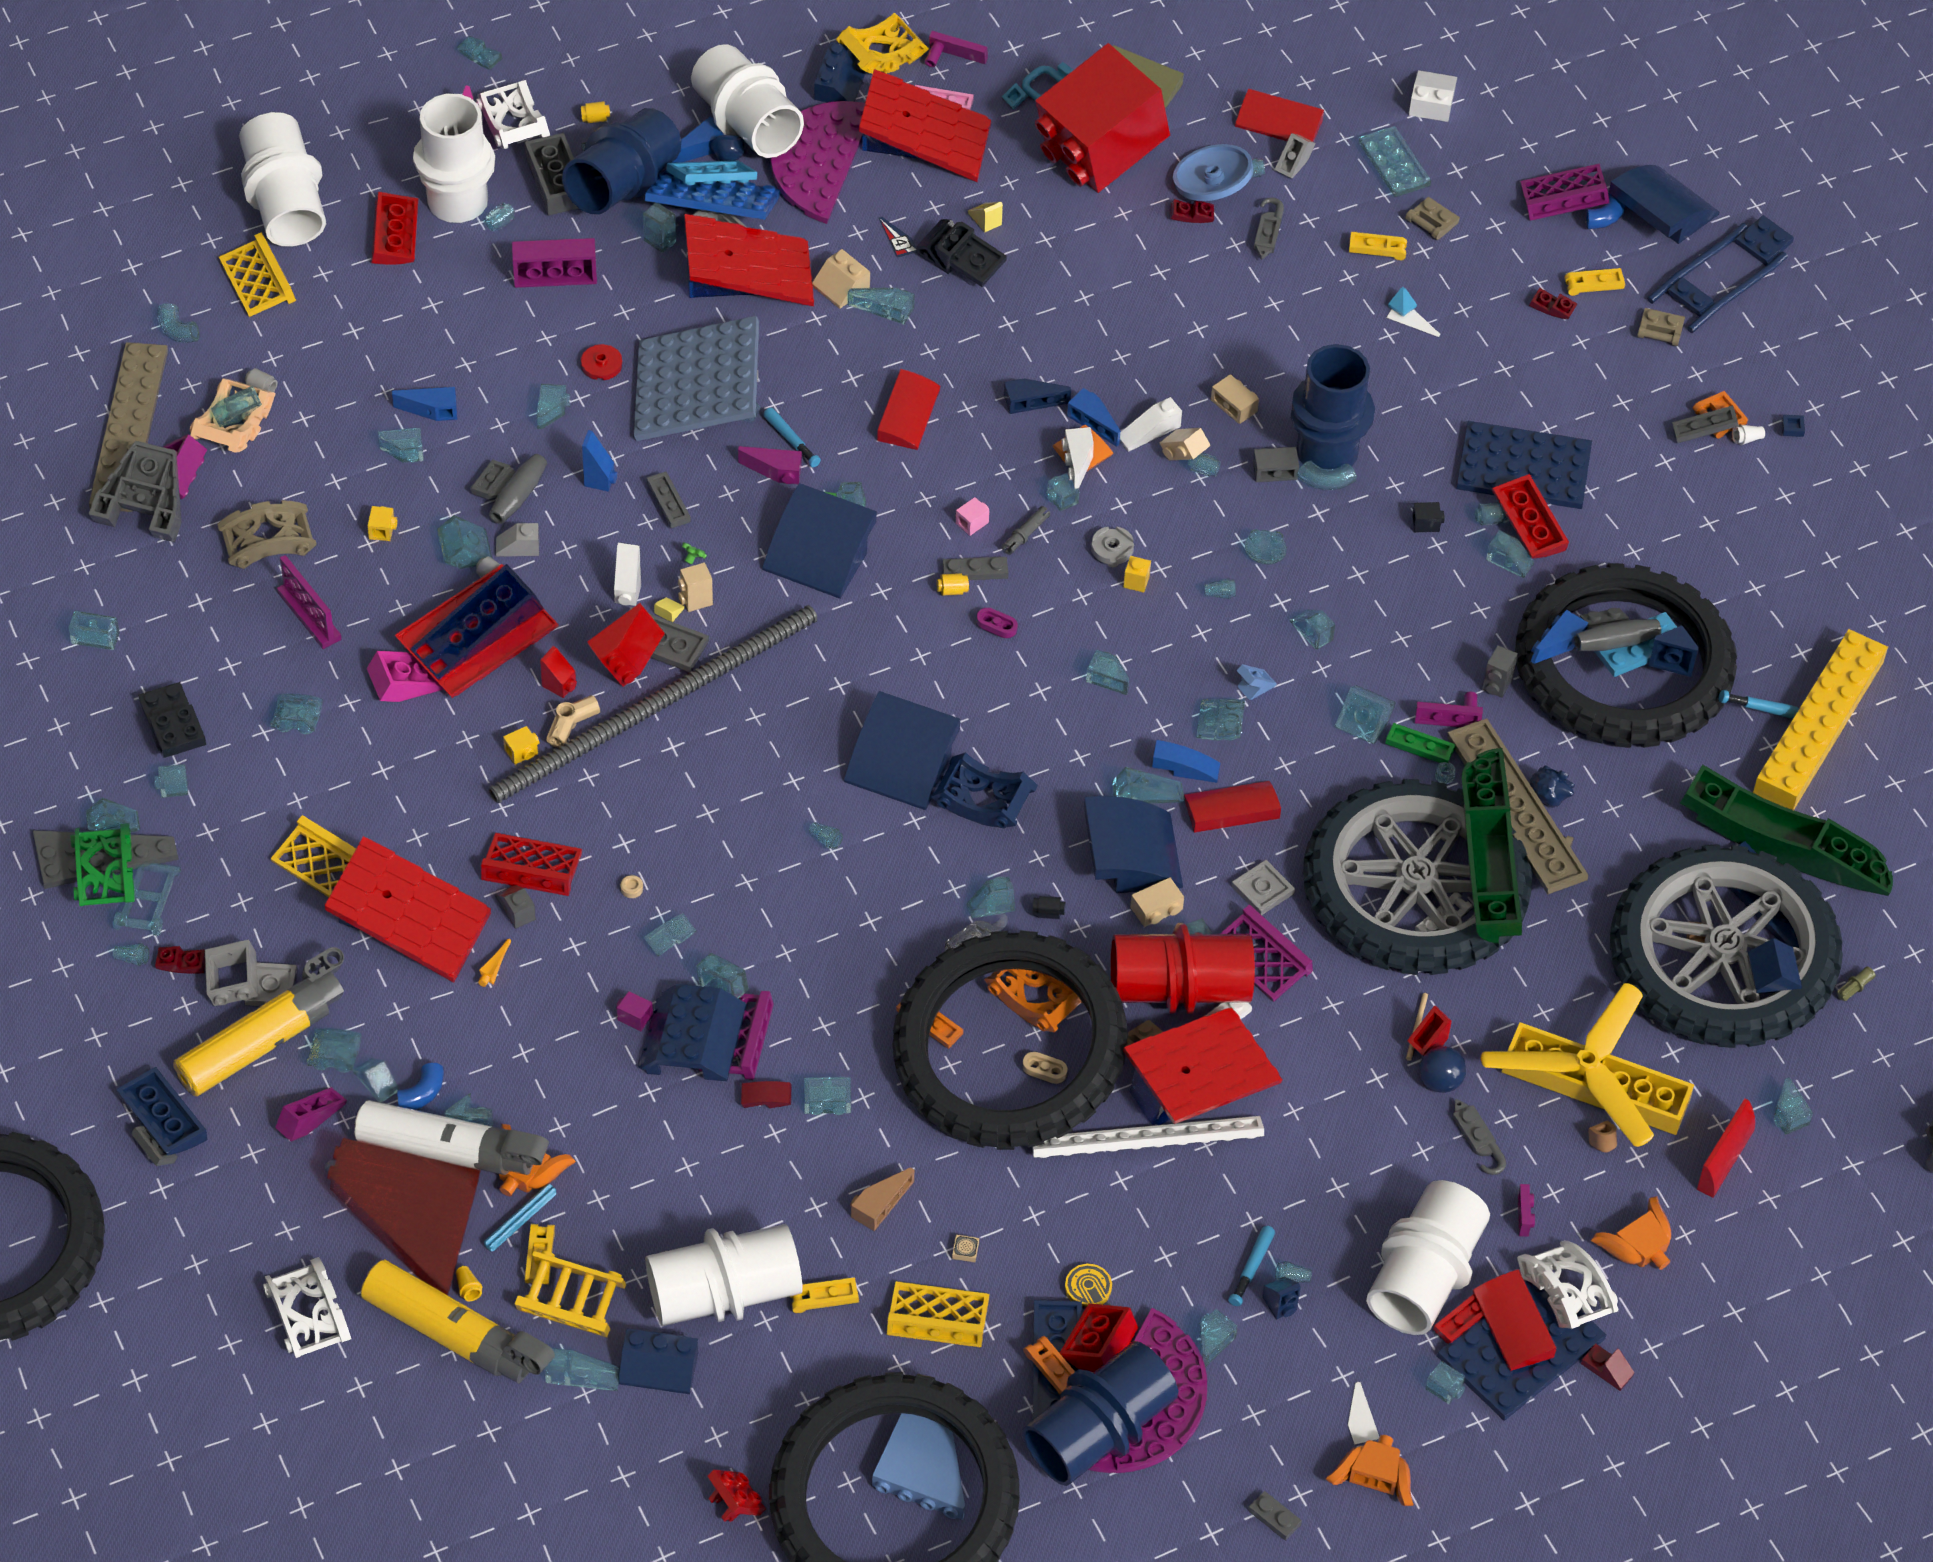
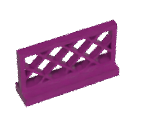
M1600 163L1520 181L1530 221L1609 203L1608 190ZM1597 172L1593 177L1587 175L1588 173ZM1569 177H1577L1574 181L1567 180ZM1582 180L1588 181L1585 185L1579 184ZM1551 181H1556L1553 186L1548 184ZM1562 184L1568 186L1565 190L1559 188ZM1533 185L1537 186L1534 190L1526 188ZM1542 189L1549 190L1546 194L1540 193Z
M286 555L280 557L283 585L277 588L280 597L322 649L342 640L341 634L333 625L331 610Z
M1250 904L1243 909V914L1220 933L1230 934L1233 932V934H1236V928L1244 922L1249 927V934L1252 936V939H1262L1265 941V948H1254V953H1265V962H1255V967H1265V976H1255L1254 985L1273 1002L1304 975L1307 977L1313 972L1312 960ZM1268 953H1278L1281 956V962H1268ZM1267 967H1281V976H1267ZM1284 967H1293L1298 971L1294 976H1283ZM1267 982H1280V988L1273 993L1267 988Z
M761 991L760 995L730 993L745 1003L756 1002L755 1007L745 1011L743 1021L748 1019L751 1023L750 1026L740 1030L738 1040L743 1037L746 1042L740 1048L735 1049L733 1058L738 1056L741 1061L739 1067L731 1066L730 1074H742L745 1079L754 1080L774 1006L770 991Z

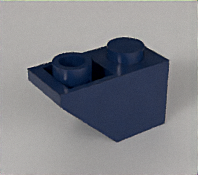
M1285 1276L1264 1285L1262 1298L1276 1320L1283 1316L1289 1317L1293 1315L1298 1307L1301 1286L1298 1282Z

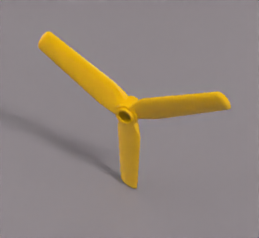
M1624 983L1587 1034L1585 1048L1580 1050L1578 1054L1561 1051H1484L1481 1054V1063L1485 1068L1549 1072L1577 1071L1585 1077L1589 1091L1635 1147L1646 1144L1654 1136L1615 1075L1600 1063L1614 1049L1643 997L1641 991L1632 984Z

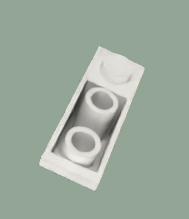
M1090 427L1066 429L1065 438L1062 439V450L1067 452L1065 453L1066 466H1070L1068 468L1069 481L1073 480L1075 489L1080 487L1093 458V437Z

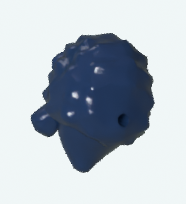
M1545 765L1543 768L1540 767L1530 779V785L1540 801L1551 808L1559 806L1563 800L1574 795L1572 788H1574L1575 784L1567 780L1569 775L1562 770L1556 771Z

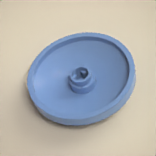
M1217 144L1203 147L1184 157L1174 170L1173 180L1176 190L1185 198L1195 201H1212L1230 196L1242 189L1251 179L1254 167L1250 154L1243 148L1229 144Z

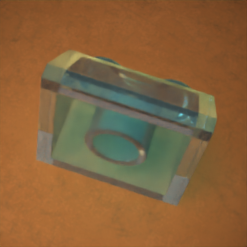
M453 515L437 529L445 563L463 569L475 567L481 558L488 556L492 558L485 528Z
M1358 685L1351 686L1335 727L1375 744L1386 727L1396 702Z

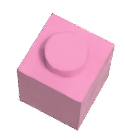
M975 497L956 510V524L969 536L989 523L988 506Z

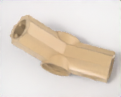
M591 695L574 703H560L556 707V716L547 735V742L557 748L561 745L564 746L577 722L600 713V707L596 698Z

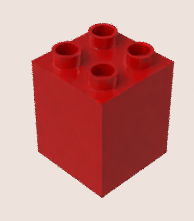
M1109 43L1035 100L1039 118L1035 121V126L1045 140L1040 144L1042 152L1052 163H1056L1059 160L1063 161L1068 166L1066 171L1075 184L1081 187L1087 183L1097 193L1170 136L1161 88Z

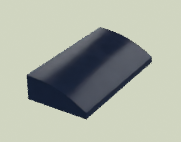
M157 1067L116 1089L119 1096L166 1155L186 1151L208 1140L205 1127Z

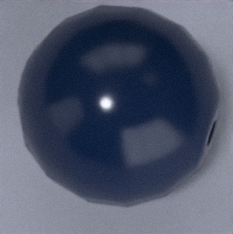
M1439 1046L1432 1048L1424 1054L1420 1061L1421 1080L1427 1088L1435 1092L1447 1093L1454 1091L1463 1083L1466 1077L1465 1060L1457 1050L1451 1047Z

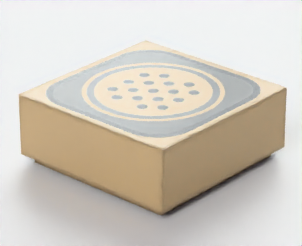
M956 1235L952 1259L976 1262L979 1238Z

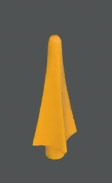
M507 939L495 955L479 969L481 977L478 983L480 986L486 987L488 982L494 985L504 955L511 944V939Z

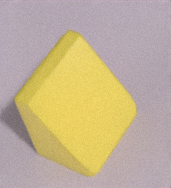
M667 597L656 602L654 605V613L671 622L684 609L683 605Z

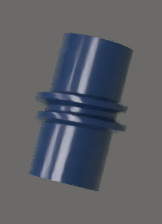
M644 108L623 123L614 122L600 127L589 136L585 143V151L565 166L562 182L566 194L580 210L589 214H602L622 200L643 196L651 185L656 184L658 172L664 169L667 163H672L676 160L681 152L682 141L679 130L666 114L654 108Z
M1327 345L1314 351L1307 362L1305 380L1299 384L1293 393L1290 418L1294 429L1298 432L1297 455L1299 460L1308 469L1321 474L1332 475L1342 473L1351 468L1358 458L1360 438L1365 436L1373 425L1375 405L1371 394L1367 391L1370 366L1367 358L1360 351L1347 345Z
M1133 1341L1093 1373L1079 1369L1071 1374L1067 1380V1388L1060 1394V1399L1022 1429V1437L1025 1446L1038 1466L1055 1482L1068 1486L1108 1453L1118 1458L1129 1453V1443L1133 1445L1142 1440L1143 1431L1141 1427L1178 1398L1179 1391L1176 1381L1166 1364L1151 1348L1142 1342Z

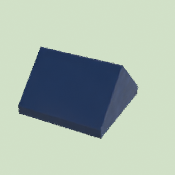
M1681 625L1655 637L1649 666L1691 677L1698 646Z
M1772 938L1748 952L1756 993L1802 988L1793 947Z

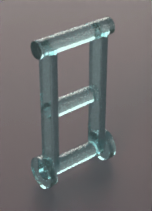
M147 863L136 867L134 892L136 899L158 902L152 920L128 918L133 902H127L122 912L117 911L115 913L113 928L120 930L121 926L152 930L153 935L159 936L163 924L160 917L175 875L180 876L181 867ZM144 871L168 874L162 893L138 890Z

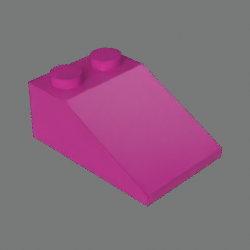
M377 651L367 667L380 701L401 702L444 690L410 652Z

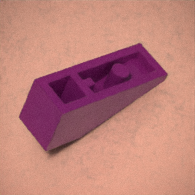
M739 446L738 463L778 483L799 484L802 451Z
M330 1087L283 1106L275 1128L287 1139L294 1141L312 1132L346 1105L347 1100Z

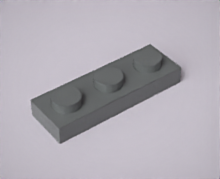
M1733 405L1672 422L1678 443L1739 426Z
M667 472L647 477V484L670 528L690 523L691 517Z
M1007 557L943 559V574L962 573V575L968 576V580L1008 579Z

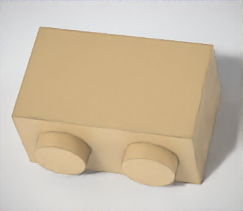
M1231 374L1212 386L1211 401L1238 424H1241L1258 412L1259 398L1257 395L1248 390L1240 380L1235 379Z
M1201 428L1176 429L1160 442L1163 453L1169 461L1194 459L1210 446Z
M705 562L681 569V579H678L681 592L678 593L681 604H685L688 612L713 605L712 577Z
M1171 878L1141 890L1131 897V909L1144 927L1150 924H1157L1163 918L1176 915L1183 910L1184 896Z

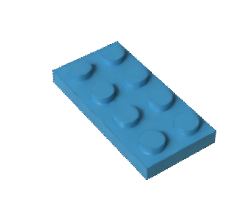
M739 160L667 163L666 171L687 185H694L695 182L713 184V181H719L728 184L736 180L741 183L757 180V171Z
M1666 612L1649 618L1657 619L1660 622L1661 634L1677 628ZM1655 638L1633 646L1594 652L1612 676L1616 677L1648 664Z

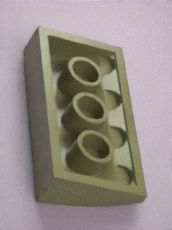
M1113 45L1118 52L1161 88L1166 109L1183 85L1184 73Z

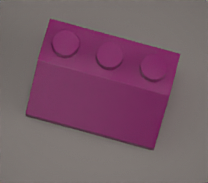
M189 434L163 446L177 452L180 499H183L188 494V487L196 478V471L205 460L203 457L207 451L204 446Z

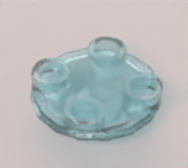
M1254 529L1246 539V553L1258 563L1275 564L1286 555L1287 547L1283 540L1284 536L1278 531L1271 532Z

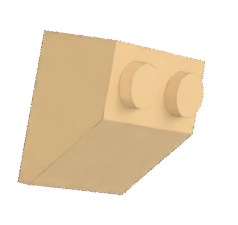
M841 249L826 260L814 279L812 286L841 309L870 288V271Z

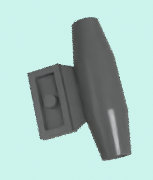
M534 454L514 471L510 465L492 459L472 485L471 492L474 495L489 500L496 498L489 512V517L495 523L502 524L522 506L537 486L547 466V461L543 456Z
M1610 608L1600 612L1592 611L1588 614L1580 615L1581 619L1588 622V626L1585 631L1575 634L1574 644L1578 651H1606L1633 646L1660 635L1661 625L1657 619L1629 620V617L1620 608Z

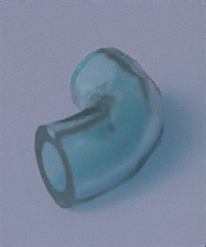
M161 304L158 306L159 325L167 337L177 342L185 343L199 340L200 332L198 325L194 321L182 322L179 319L178 306L174 304Z
M1308 461L1302 465L1297 474L1303 482L1313 488L1322 490H1338L1352 484L1357 479L1354 469L1346 463L1336 469H1323L1312 461Z

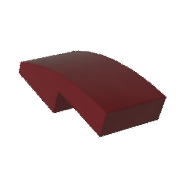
M1173 199L1171 203V219L1189 223L1213 222L1214 204L1203 201H1194L1193 204Z
M1539 288L1529 306L1557 318L1569 319L1577 303L1561 293L1557 298Z
M180 946L158 948L156 969L175 973H204L206 966L205 949L183 951Z
M780 1081L742 1083L741 1105L744 1108L761 1105L776 1108L791 1105L792 1084Z

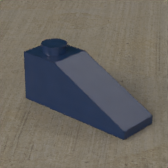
M1025 378L1004 382V398L1009 413L1014 414L1068 404L1071 400V387Z

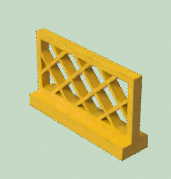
M262 232L254 235L256 240L219 257L249 317L287 300L288 304L296 301L292 289ZM256 248L257 251L254 257L246 256L248 251ZM232 258L238 259L235 266L227 264L226 261ZM243 260L251 262L248 268L240 267ZM256 263L264 264L261 271L253 270ZM237 271L245 273L242 280L234 278ZM250 274L258 276L255 282L247 281ZM263 277L271 278L268 285L260 284ZM244 286L252 287L249 294L242 292ZM258 288L265 290L263 296L255 295ZM271 291L279 293V296L273 299L268 298ZM252 300L260 301L257 306L249 308Z
M302 815L297 820L298 826L271 857V861L322 894L330 897L333 891L332 887L336 886L338 880L331 882L330 873L344 871L347 866L345 862L349 863L356 848ZM299 834L307 838V844L295 846L294 841ZM320 846L324 848V855L312 857L311 848ZM308 849V858L296 859V851ZM284 853H293V861L283 862L280 860ZM337 857L341 859V866H329V859ZM326 861L325 869L314 871L313 862ZM310 863L311 871L304 873L298 871L297 865ZM327 874V883L318 884L315 882V876Z
M896 1281L888 1316L887 1335L982 1347L990 1294ZM899 1290L909 1291L912 1296L904 1300L899 1295ZM932 1294L935 1299L927 1303L922 1296ZM954 1297L959 1302L951 1306L946 1299ZM918 1300L923 1306L914 1310L909 1304ZM973 1300L983 1301V1305L974 1309L970 1302ZM941 1303L946 1309L937 1313L932 1307ZM965 1306L969 1313L961 1317L956 1310ZM903 1307L909 1312L907 1315L895 1313V1311ZM927 1310L933 1317H920L919 1314ZM951 1313L956 1320H944L943 1317ZM975 1317L980 1324L967 1323L966 1321Z

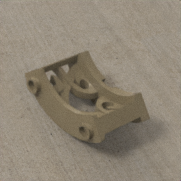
M282 500L281 504H270L269 501L251 505L252 509L243 512L237 510L217 524L219 531L223 533L229 555V564L242 569L262 558L272 555L297 554L305 556L317 545L316 540L312 538L305 514L308 512L307 505L300 502ZM263 522H269L275 527L282 528L271 539L253 535ZM241 544V550L238 552L237 547Z

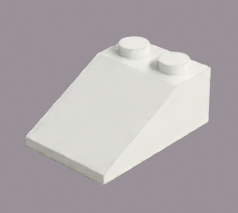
M1418 70L1409 115L1448 122L1457 77Z

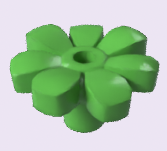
M683 542L682 547L688 553L684 561L693 564L696 557L704 559L707 557L705 551Z

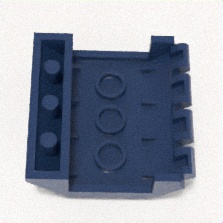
M675 984L662 992V995L656 1000L653 1011L655 1014L652 1015L648 1029L650 1033L647 1034L643 1048L645 1052L641 1055L638 1067L646 1070L647 1074L653 1075L661 1074L660 1065L702 1069L705 1080L727 1082L747 1007L746 1003L721 988Z

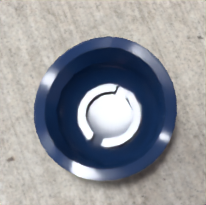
M720 135L712 140L711 148L720 161H736L744 154L745 141L739 136Z

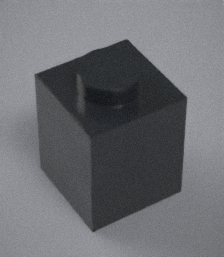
M1439 502L1414 503L1412 513L1414 533L1440 532V526L1445 521L1444 511L1440 510Z

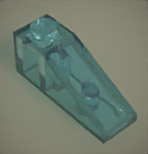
M853 288L848 291L849 306L901 324L906 323L914 309L915 294L899 288Z
M1125 767L1112 780L1115 797L1130 798L1147 803H1178L1184 801L1183 787L1180 781Z
M552 1348L555 1357L545 1368L546 1383L618 1391L620 1367L573 1350Z

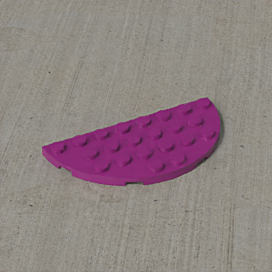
M828 102L801 111L804 126L798 141L786 153L777 157H771L770 159L773 179L784 198L792 206H798L805 211V215L817 221L828 223L864 134L859 132L865 106L863 102Z
M1151 1308L1134 1341L1142 1342L1151 1348L1166 1364L1176 1381L1179 1391L1178 1398L1141 1427L1143 1431L1142 1440L1133 1445L1129 1443V1453L1121 1458L1108 1453L1088 1470L1104 1473H1124L1156 1465L1175 1454L1188 1442L1203 1417L1207 1400V1374L1202 1356L1191 1337L1176 1326L1174 1320L1154 1308Z

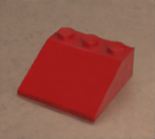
M639 603L587 643L604 666L624 687L633 682L642 673L665 633L642 604Z

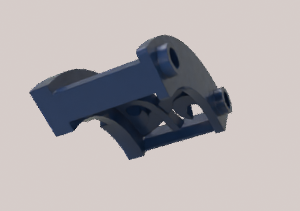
M965 752L951 758L950 766L931 798L937 802L939 807L947 809L960 817L981 825L1006 828L1016 826V817L1029 793L1035 792L1038 785L1024 772L1009 773L1000 771L999 774L988 771L989 767L976 761ZM956 771L960 772V779L953 777ZM950 783L958 786L952 787L951 793L946 790ZM986 787L993 789V795L997 801L979 807L975 804L969 792L982 791Z

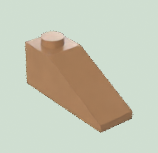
M910 1167L865 1188L860 1195H856L851 1201V1218L875 1231L914 1183L915 1169Z

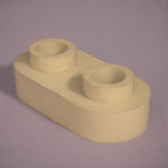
M1030 1052L1023 1059V1070L1030 1076L1054 1084L1063 1082L1067 1077V1065L1059 1059L1038 1052Z

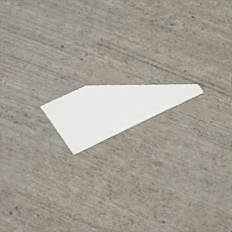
M1391 309L1387 318L1437 337L1440 336V333L1414 309L1405 316H1401Z
M1360 1382L1355 1383L1348 1427L1354 1444L1379 1439V1434Z

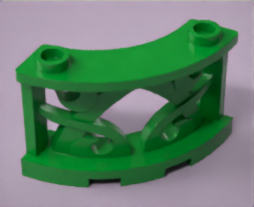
M130 823L120 824L118 829L80 832V828H75V834L70 835L71 847L75 848L78 887H73L74 900H79V906L135 902L133 868H128V862L132 859ZM102 848H104L108 855L122 858L110 863L105 871V875L89 863L90 858ZM82 868L88 874L84 878L82 876ZM119 870L121 873L119 875H115L113 871ZM100 884L103 886L102 897L87 898V886H94L93 894L98 892ZM108 889L125 894L107 897Z

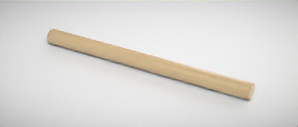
M1427 993L1422 994L1413 1032L1422 1021L1428 998ZM1411 1044L1406 1059L1409 1061L1412 1060L1414 1047Z

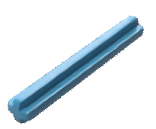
M551 1184L545 1185L484 1241V1246L490 1252L495 1251L556 1195V1189Z

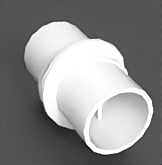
M728 44L715 46L707 50L698 59L691 75L692 87L711 106L714 123L724 135L741 137L758 155L765 158L784 154L796 144L804 126L803 115L786 97L785 87L779 82L778 76L771 67L761 63L752 64L736 47Z
M461 94L436 96L426 102L421 109V139L414 147L413 162L421 182L426 186L427 204L430 211L441 220L462 223L475 219L487 207V181L494 172L495 154L491 144L483 134L482 113L476 102Z
M275 112L262 114L249 120L242 127L239 134L246 161L241 173L246 201L254 209L260 211L267 238L272 243L280 246H297L315 239L323 232L326 226V219L318 194V184L322 178V169L320 162L306 153L298 122L288 114Z
M1445 1180L1433 1181L1425 1188L1410 1218H1402L1391 1226L1389 1235L1382 1245L1381 1255L1385 1263L1368 1292L1366 1300L1370 1310L1379 1320L1402 1333L1411 1335L1425 1334L1431 1330L1451 1290L1462 1289L1469 1284L1472 1270L1468 1262L1490 1217L1487 1205L1478 1195L1454 1182Z
M786 1224L739 1235L729 1231L724 1233L723 1238L719 1236L714 1228H711L705 1232L704 1243L648 1255L645 1258L651 1296L661 1326L708 1315H714L717 1321L721 1322L724 1321L725 1311H731L735 1319L739 1321L743 1320L744 1307L802 1293L799 1260L791 1232Z

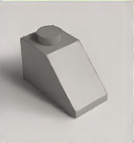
M1291 133L1274 170L1294 178L1308 161L1316 143L1301 135Z
M517 523L497 536L496 557L539 556L538 523Z

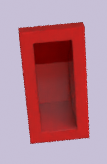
M552 646L540 660L542 687L564 698L576 687V673L561 652Z
M1433 1006L1407 1041L1424 1056L1430 1049L1444 1045L1449 1038L1452 1021L1437 1006Z

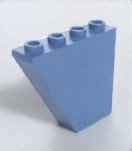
M901 1413L872 1475V1486L881 1493L887 1494L889 1492L897 1495L902 1501L916 1502L926 1510L932 1511L935 1509L943 1512L948 1518L963 1520L965 1502L953 1432L928 1418Z

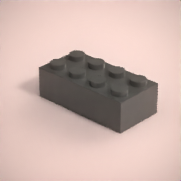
M564 133L526 141V160L548 216L579 209L566 194L562 182L565 166L574 159Z

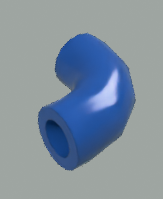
M1608 193V204L1597 209H1587V229L1605 228L1617 222L1625 211V205Z
M438 1063L423 1065L420 1070V1080L416 1085L411 1088L397 1090L398 1106L417 1110L433 1101L442 1087L443 1066Z

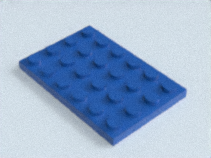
M666 170L660 173L656 184L651 185L645 194V201L764 220L780 198V190L775 189L771 185L759 187L751 182L740 184L736 183V181H731L728 184L713 181V184L695 182L694 185H687L682 180L674 178V175Z

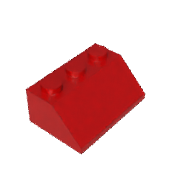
M1089 1303L1061 1349V1356L1078 1369L1087 1370L1092 1373L1129 1345L1138 1330L1131 1308Z

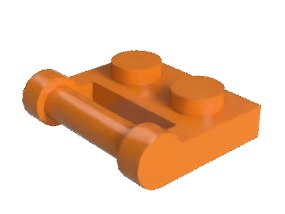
M1725 391L1699 401L1693 406L1694 412L1699 415L1707 413L1706 409L1708 408L1714 411L1733 405L1738 424L1746 425L1748 418ZM1733 428L1713 433V435L1719 439L1732 431Z

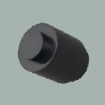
M1034 897V916L1046 919H1060L1061 915H1065L1066 902H1062L1061 897Z

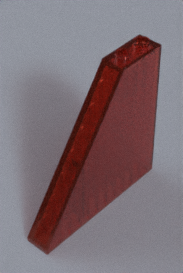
M343 1138L341 1145L335 1147L333 1159L336 1160L335 1166L330 1165L327 1179L331 1180L330 1190L420 1280L448 1295L481 1170Z

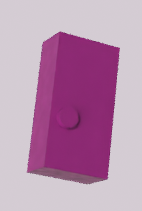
M595 238L512 242L515 288L597 284Z

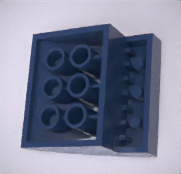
M1656 165L1636 167L1618 176L1610 183L1609 193L1677 244L1684 241L1720 213L1704 199Z
M799 483L776 528L763 564V570L841 599L867 554V539L876 524L877 511Z
M879 691L859 734L844 782L926 810L932 800V794L937 790L949 766L952 744L960 730L961 719Z
M1115 796L1084 797V812L1095 880L1114 878L1116 893L1139 892L1168 878H1171L1178 888H1183L1170 812L1156 805L1130 798Z

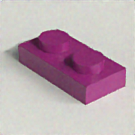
M1520 1184L1518 1192L1519 1236L1529 1237L1530 1228L1535 1226V1214H1531V1208L1534 1207V1194L1530 1193V1184Z

